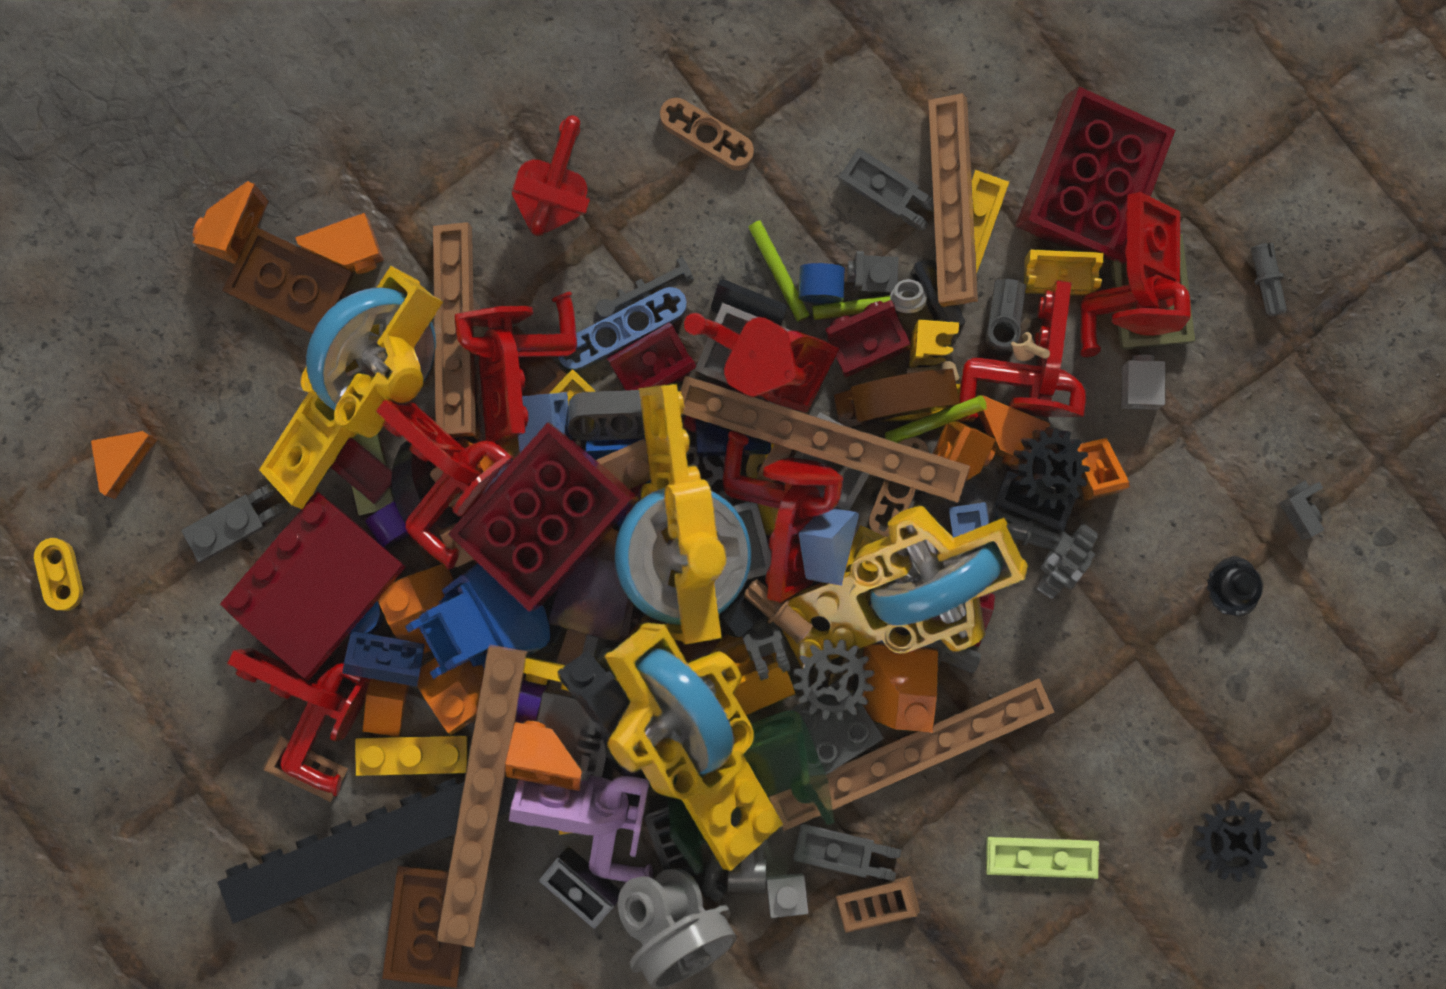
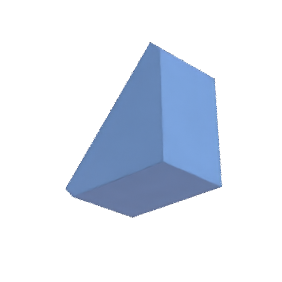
M833 509L825 514L814 516L799 532L806 579L842 586L859 517L857 512Z

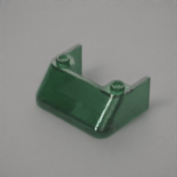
M788 710L751 724L754 731V739L752 745L743 755L767 797L791 789L793 796L798 802L803 804L814 803L827 825L835 823L829 782L807 725L801 715L796 711ZM677 774L674 777L673 785L676 784ZM699 774V775H700V777H701V779H702L706 774ZM668 797L670 837L696 874L703 872L701 844L706 843V840L683 801Z

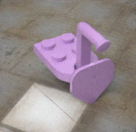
M590 775L589 781H581L580 791L518 780L510 809L509 821L522 823L527 826L560 830L566 833L572 832L594 836L589 869L595 876L622 882L642 876L653 879V869L650 864H647L646 867H634L611 863L616 832L619 828L634 830L630 856L636 857L649 786L648 779L622 776L610 781ZM626 793L641 795L639 807L629 805Z

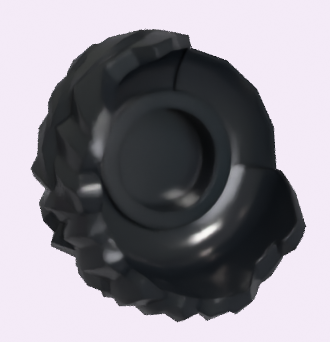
M1238 556L1223 559L1209 573V579L1207 580V590L1210 592L1208 597L1211 599L1213 606L1225 615L1244 616L1250 614L1258 605V601L1263 594L1264 582L1261 574L1248 560Z

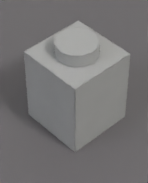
M1134 355L1132 360H1128L1122 365L1121 409L1158 410L1165 405V361H1154L1155 356Z
M803 873L766 877L771 918L808 914Z

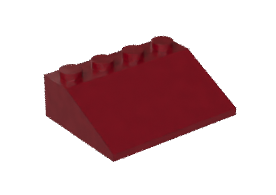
M1080 86L1064 96L1015 227L1050 242L1083 252L1103 253V258L1122 264L1126 263L1127 223L1125 213L1127 210L1128 194L1142 192L1151 197L1176 130Z
M547 422L450 530L448 535L530 612L541 608L639 498L610 471L550 422Z
M317 491L222 600L220 605L247 631L301 677L309 681L406 566L339 507Z

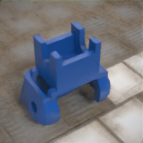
M479 563L442 589L445 597L439 601L440 605L427 610L418 619L405 626L408 633L417 628L421 630L440 667L430 672L433 679L468 661H471L473 667L482 665L485 670L488 651H485L488 650L490 645L528 651L527 656L529 657L545 647L550 640V626L544 606L542 605L540 609L529 612Z

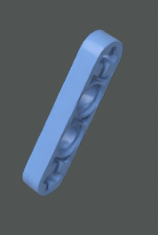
M667 287L576 333V350L587 346L583 339L589 336L592 347L598 354L591 356L588 349L580 354L581 361L579 363H574L572 359L566 361L564 357H558L560 364L568 371L572 369L575 372L581 371L630 346L663 325L678 321L686 312L687 302L685 295L677 288ZM669 296L671 300L679 299L680 302L676 305L677 312L671 313L669 309L658 313L661 321L655 323L653 312L648 305L654 303V308L657 310L664 306L665 297ZM635 312L646 314L649 319L647 327L641 331L631 329L628 325V319L631 314ZM609 328L616 333L617 339L614 345L607 348L598 345L596 335L601 329Z

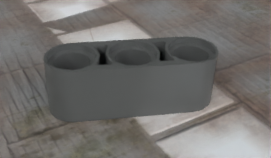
M639 390L577 393L569 401L568 431L570 435L582 441L645 439Z

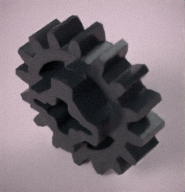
M1046 428L1045 431L1034 430L1032 431L1033 439H1021L1022 445L1025 447L1024 450H1014L1013 452L1019 458V463L1011 465L1010 469L1018 471L1019 476L1013 479L1012 482L1016 485H1023L1019 495L1030 498L1031 505L1055 509L1056 505L1067 506L1068 497L1078 498L1080 496L1076 487L1078 485H1087V482L1081 478V475L1090 471V467L1082 465V460L1088 456V453L1077 450L1081 445V440L1070 439L1071 432L1058 431V428ZM1055 444L1058 447L1056 449H1046L1044 446ZM1055 487L1056 489L1049 493L1043 491L1044 488Z
M1226 800L1225 809L1220 804H1212L1214 814L1210 815L1202 812L1200 816L1205 821L1204 826L1194 825L1193 828L1196 832L1201 833L1200 839L1192 841V845L1202 848V851L1195 857L1200 861H1209L1205 867L1207 872L1212 873L1219 869L1218 878L1226 880L1231 873L1233 881L1241 882L1243 872L1249 878H1255L1254 867L1266 869L1268 866L1262 860L1264 855L1274 856L1275 853L1267 848V843L1276 841V837L1267 835L1265 831L1272 826V823L1270 821L1260 822L1259 819L1263 813L1260 809H1255L1249 813L1250 803L1241 802L1238 809L1234 800ZM1229 816L1242 817L1234 825H1228L1222 821V819ZM1225 832L1238 835L1236 840L1242 849L1231 847V840ZM1212 833L1215 837V847L1213 848V850L1211 847ZM1254 833H1256L1257 837L1256 848L1253 846ZM1234 857H1240L1246 861L1240 865H1226V862H1230Z

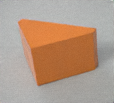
M144 431L92 440L91 444L99 492L107 497L116 499L157 439Z
M1107 438L1080 445L1077 450L1088 453V456L1082 460V465L1090 467V471L1081 475V478L1087 482L1086 486H1081L1085 501L1120 493L1130 487L1129 480Z
M370 678L365 700L363 732L400 737L409 685Z

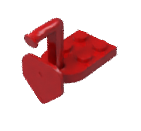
M575 115L568 116L559 125L560 136L551 164L533 159L526 161L518 170L512 188V196L530 232L534 236H541L586 213L590 199L586 198V181L580 174L566 169L576 138L580 133L581 122Z
M1142 192L1128 194L1127 210L1125 213L1127 223L1125 256L1130 285L1092 292L1084 297L1081 303L1080 321L1082 348L1080 355L1082 357H1093L1101 352V346L1097 344L1096 335L1097 315L1117 312L1112 315V323L1140 335H1161L1182 330L1190 320V294L1187 288L1180 284V211ZM1174 304V310L1165 309Z
M1057 280L1050 290L1045 291L1044 297L1039 299L1037 318L1043 320L1040 332L1035 333L1034 344L1049 350V357L1042 358L1038 356L1037 366L984 358H971L967 360L962 369L959 391L960 403L975 398L977 381L1030 388L1029 398H1014L1008 404L1009 407L1026 414L1040 417H1084L1086 391L1082 383L1073 375L1060 369L1072 282ZM1055 390L1070 392L1069 405L1052 401ZM978 413L964 417L962 419H959L958 421L975 419L978 417Z
M571 291L551 299L557 306L560 334L513 335L512 325L520 323L533 315V308L529 306H498L454 314L455 332L458 342L464 349L479 356L486 441L502 444L525 433V428L528 425V411L523 406L522 401L525 377L522 369H519L518 358L564 357L575 352L577 348L574 307L570 297L572 296ZM472 326L488 327L483 337H473Z
M691 313L684 320V328L690 335L701 334L732 350L724 368L725 379L729 385L748 396H761L774 404L805 413L808 412L840 349L827 341L795 330L787 332L785 328L763 317L749 320L740 334L720 323L706 319L698 313Z
M384 400L375 411L385 420L383 426L395 436H403L412 444L409 447L410 450L418 458L426 462L430 460L444 472L408 517L406 530L429 554L445 564L446 568L450 570L458 561L459 550L447 547L429 529L461 490L464 493L456 502L453 512L458 516H464L511 464L514 458L493 441L484 440L463 448L415 403ZM487 456L495 464L483 472L479 463Z
M730 431L728 433L729 441L725 454L724 491L733 498L779 509L775 530L772 532L769 541L772 557L771 565L766 573L765 583L768 586L767 599L782 602L813 584V581L805 577L799 532L814 516L830 512L838 505L842 492L843 477L825 463L803 458H783L763 468V475L765 477L785 482V486L740 475L743 449L749 443V439L740 432ZM811 485H825L824 497H821L818 489Z
M253 648L233 650L227 664L237 668L235 672L237 676L256 683L257 679L270 684L269 691L283 698L289 699L292 695L308 702L281 758V768L287 775L316 789L332 793L334 797H337L341 786V776L337 774L334 777L305 765V762L327 715L337 720L331 732L330 740L337 742L347 736L365 700L370 678L342 674L344 663H339L323 674L319 680L311 677L307 681L289 665ZM343 678L357 683L348 699L343 697L344 695L338 691Z

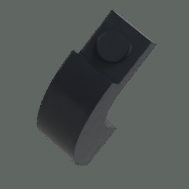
M409 441L400 445L392 468L394 500L405 524L410 514L435 484L430 473L437 467L430 460L426 462L418 458L410 450L409 447L412 444ZM448 506L429 531L443 542L439 531L458 523L462 517L456 515L453 512V508Z
M587 650L557 671L558 678L593 721L604 742L606 757L621 776L639 777L643 774L642 769L635 772L626 770L614 758L608 747V741L631 701L610 671L606 673Z

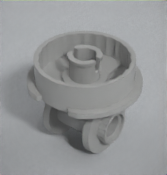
M672 868L664 870L655 879L644 876L633 878L627 881L620 891L618 912L621 922L626 931L643 945L632 957L630 967L635 973L642 971L652 989H664L695 975L719 959L736 942L737 936L728 923L731 915L728 906L723 905L716 909L705 911L702 894L697 882L683 869Z

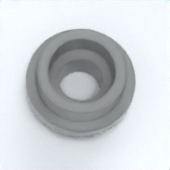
M906 279L895 285L891 291L890 300H892L897 311L914 313L926 305L927 294L919 282Z

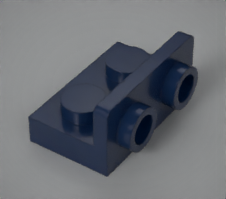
M351 631L342 674L417 687L425 644Z

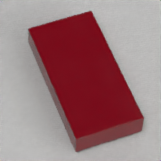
M348 438L330 468L376 505L392 487V471L356 440Z

